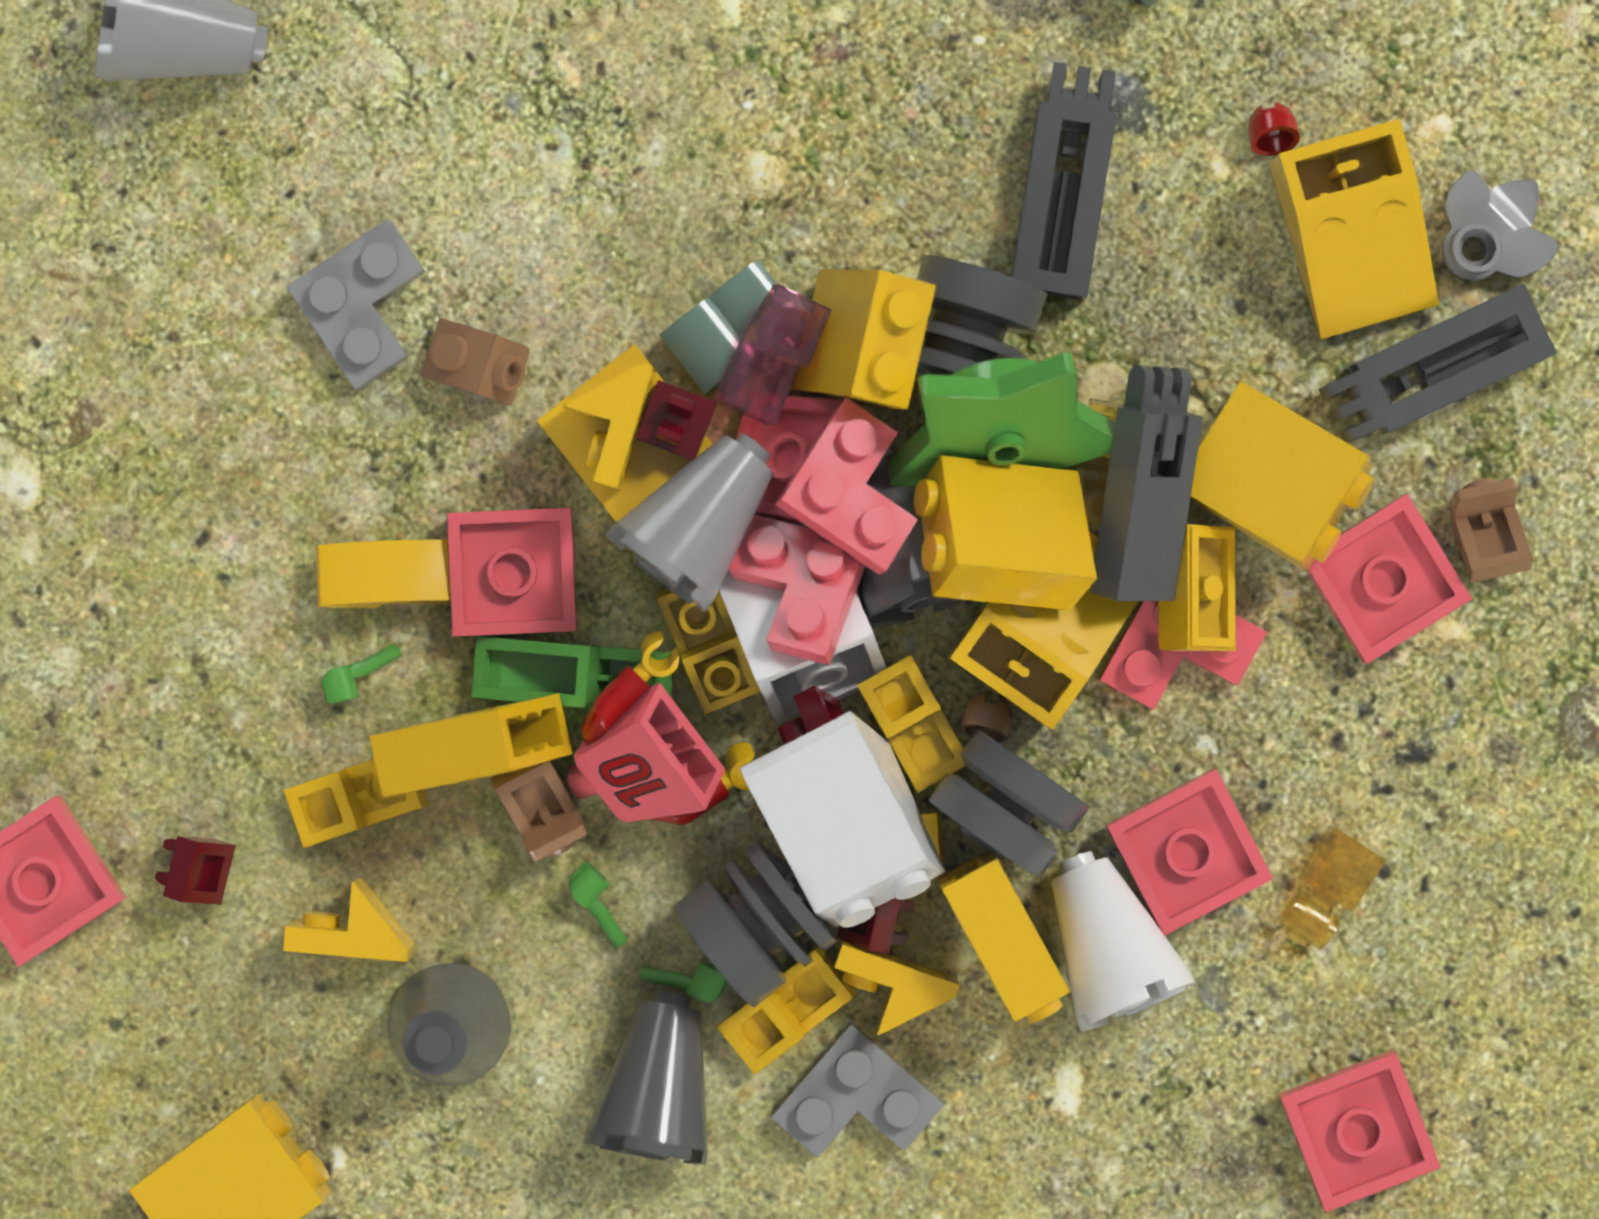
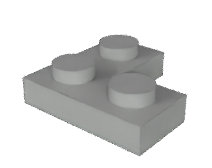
M387 219L286 286L355 390H360L409 357L375 307V305L426 272L392 220Z
M850 1022L771 1113V1118L818 1158L857 1112L862 1114L905 1151L945 1104L940 1097L855 1024Z

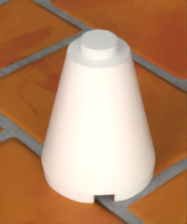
M1092 851L1074 856L1058 865L1062 875L1053 879L1051 883L1075 1017L1081 1032L1109 1024L1107 1017L1113 1014L1115 1017L1125 1014L1126 1016L1132 1015L1185 991V987L1196 984L1189 968L1109 858L1095 860Z

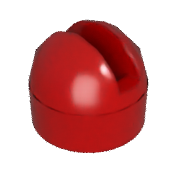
M1274 102V108H1267L1263 110L1262 105L1258 106L1250 115L1248 123L1250 144L1252 150L1259 155L1276 156L1279 153L1292 150L1299 143L1300 134L1297 120L1289 107L1279 102Z

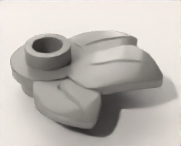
M1469 170L1452 185L1445 201L1446 216L1451 229L1445 235L1442 243V257L1451 273L1468 281L1484 279L1494 272L1513 278H1521L1533 274L1553 259L1559 249V244L1550 236L1530 229L1534 223L1538 207V183L1535 180H1514L1489 190L1484 180L1475 171ZM1473 239L1480 244L1482 255L1478 261H1470L1464 257L1462 246L1465 240Z

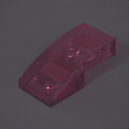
M773 284L744 332L721 380L714 401L762 424L776 425L797 369L799 367H809L831 309L780 284Z

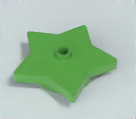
M1063 352L1040 362L1020 358L984 361L963 368L950 376L921 375L918 381L926 423L888 460L887 469L891 486H917L921 479H925L940 456L985 460L996 465L1020 464L1065 469L1110 454L1115 421L1077 401V376L1071 352Z

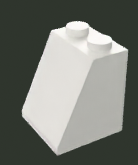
M791 523V524H795V525H799V526H802V527L809 528V527L806 526L805 524ZM728 569L719 591L755 680L777 726L801 716L793 696L815 685L841 700L860 692L857 687L858 684L886 669L874 633L857 593L854 596L829 666L770 650L766 640L784 591L735 579Z
M851 711L740 768L745 782L815 915L834 927H852L861 924L875 914V907L895 897L896 899L903 900L919 895L930 887L931 883L929 880L945 873L890 743Z

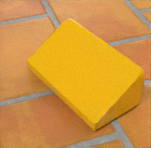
M1186 524L1175 600L1158 601L1159 648L1162 651H1236L1235 527Z

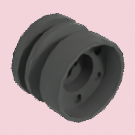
M924 255L916 280L936 285L931 306L935 310L933 320L928 319L924 336L926 342L925 346H922L916 372L920 375L950 376L963 368L984 361L1004 358L1027 359V355L1013 346L1004 343L1003 340L1006 332L1015 334L1035 333L1047 293L1024 281L977 265L935 255Z
M758 839L744 850L759 872L756 876L751 878L733 858L725 864L728 876L737 890L731 896L727 897L715 885L705 880L674 905L680 920L706 956L736 992L754 1008L786 983L783 970L775 958L778 952L784 949L791 957L805 967L813 961L809 951L798 937L806 931L824 951L837 942V938L830 929L828 922L815 915L789 863L767 850Z

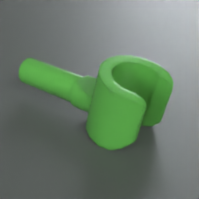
M396 643L389 645L362 661L358 660L353 664L327 671L322 679L326 702L333 704L360 697L355 678L368 675L400 658L402 654Z
M585 862L569 879L571 895L576 902L585 909H588L591 915L596 918L614 948H617L628 939L606 905L598 898L611 884L592 864Z
M700 961L693 978L683 973L643 965L639 975L640 981L674 987L678 990L686 991L690 996L703 1002L720 998L728 983L714 965L704 961Z

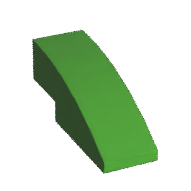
M476 636L471 698L519 702L559 693L562 706L591 708L597 696L627 665L633 670L642 661L641 649ZM653 650L650 657L661 660L668 657L671 652ZM673 673L666 677L652 676L646 682L650 687L660 683L670 697L672 696Z

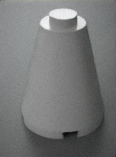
M105 0L94 77L107 79L106 81L248 74L251 62L263 63L268 26L257 25L256 11L230 0Z
M743 433L740 434L736 441L724 435L614 523L606 533V536L621 551L627 546L637 554L636 559L638 560L636 564L663 586L689 604L694 601L700 611L706 612L718 593L773 476V472L766 465L771 455L760 444Z

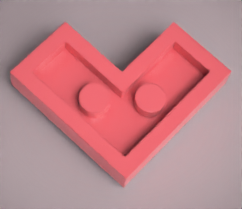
M845 397L835 408L775 505L880 575L888 569L918 519L866 484L898 432Z
M754 514L729 567V571L735 579L784 591L766 640L770 650L830 666L865 565L810 528Z
M1141 601L1098 680L1152 710L1158 704L1183 657L1238 686L1267 631L1236 615V651H1162L1159 648L1158 601Z

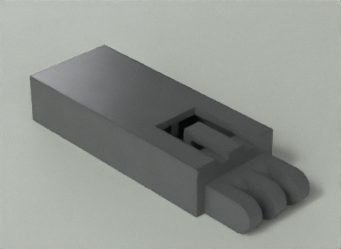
M1054 62L1047 102L1040 101L1037 107L1010 277L1038 287L1050 296L1084 301L1088 297L1117 116L1115 113H1109L1115 71L1102 70L1098 81L1097 94L1087 92L1091 67L1078 65L1074 90L1063 88L1067 76L1066 63ZM1061 130L1065 131L1061 156L1076 158L1078 155L1080 133L1088 134L1082 175L1070 174L1067 171H1054Z
M1521 284L1350 365L1353 373L1318 390L1323 400L1335 398L1345 390L1347 391L1351 401L1329 411L1335 423L1357 412L1361 423L1352 425L1340 433L1343 441L1351 443L1380 429L1382 435L1390 433L1557 354L1525 284ZM1416 362L1427 388L1392 404L1390 397L1411 388L1412 384L1406 373L1385 383H1382L1381 378Z
M1136 365L1129 372L1124 407H1118L1094 561L1097 579L1090 587V592L1116 601L1175 600L1203 416L1187 412L1192 377L1190 371L1186 368L1173 367L1170 369L1161 366L1151 368L1150 366Z

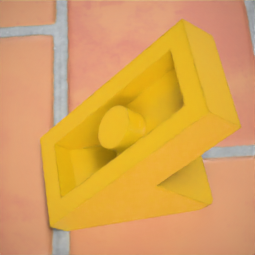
M641 363L563 404V407L568 410L610 422L607 433L595 432L587 457L586 467L596 469L593 482L617 490L621 489L656 373L653 366Z
M360 877L354 880L351 885L348 925L339 924L340 914L305 911L303 912L302 921L294 920L285 926L283 951L408 962L414 956V941Z
M843 940L840 941L834 958V968L844 971L843 982L874 993L877 992L879 984L889 987L876 1024L877 1035H881L955 998L960 987L956 977L886 953L868 951Z

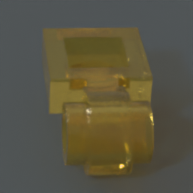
M1330 826L1297 876L1315 888L1313 893L1307 896L1299 892L1294 894L1279 917L1278 923L1286 928L1285 935L1305 948L1313 945L1319 950L1323 949L1336 932L1340 923V919L1332 914L1333 907L1331 905L1333 902L1353 912L1386 860L1342 831Z

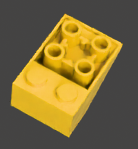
M1400 119L1282 152L1269 162L1319 340L1439 306L1418 180Z
M1089 531L1095 561L1098 537ZM1089 588L1071 610L985 602L949 652L947 658L1038 722L1053 730L1094 672L1138 601H1116L1092 593Z

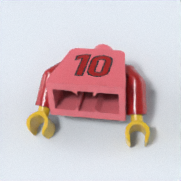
M654 631L646 635L642 641V661L633 670L627 665L595 699L582 723L581 733L583 740L574 755L575 763L568 768L567 782L572 793L580 799L598 794L616 818L624 822L650 819L686 825L730 797L728 790L735 786L740 790L750 791L739 768L749 764L753 760L755 753L752 745L749 743L741 742L734 744L725 754L724 761L727 768L725 769L660 683L651 687L646 683L652 676L666 677L671 675L679 664L678 647L672 650L665 659L657 660L650 657L651 652L658 648L664 640L663 632Z

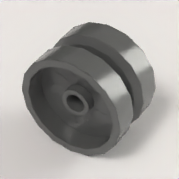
M977 729L960 755L964 765L985 779L987 784L981 791L957 774H946L928 800L959 823L957 829L1003 861L1007 857L1040 879L1058 852L1054 842L1030 825L1037 816L1060 832L1072 833L1090 806L983 731Z

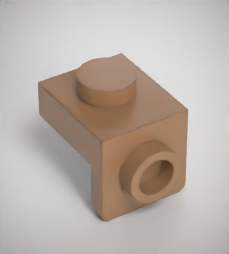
M439 317L420 376L510 406L525 376V365L529 356V348L499 335Z
M1490 478L1475 480L1453 494L1449 520L1470 583L1531 570L1533 556L1515 507L1518 490L1513 478L1500 481Z
M552 760L498 774L491 778L494 790L522 836L526 852L531 861L535 862L546 856L560 855L568 851L577 840L587 834L579 807Z

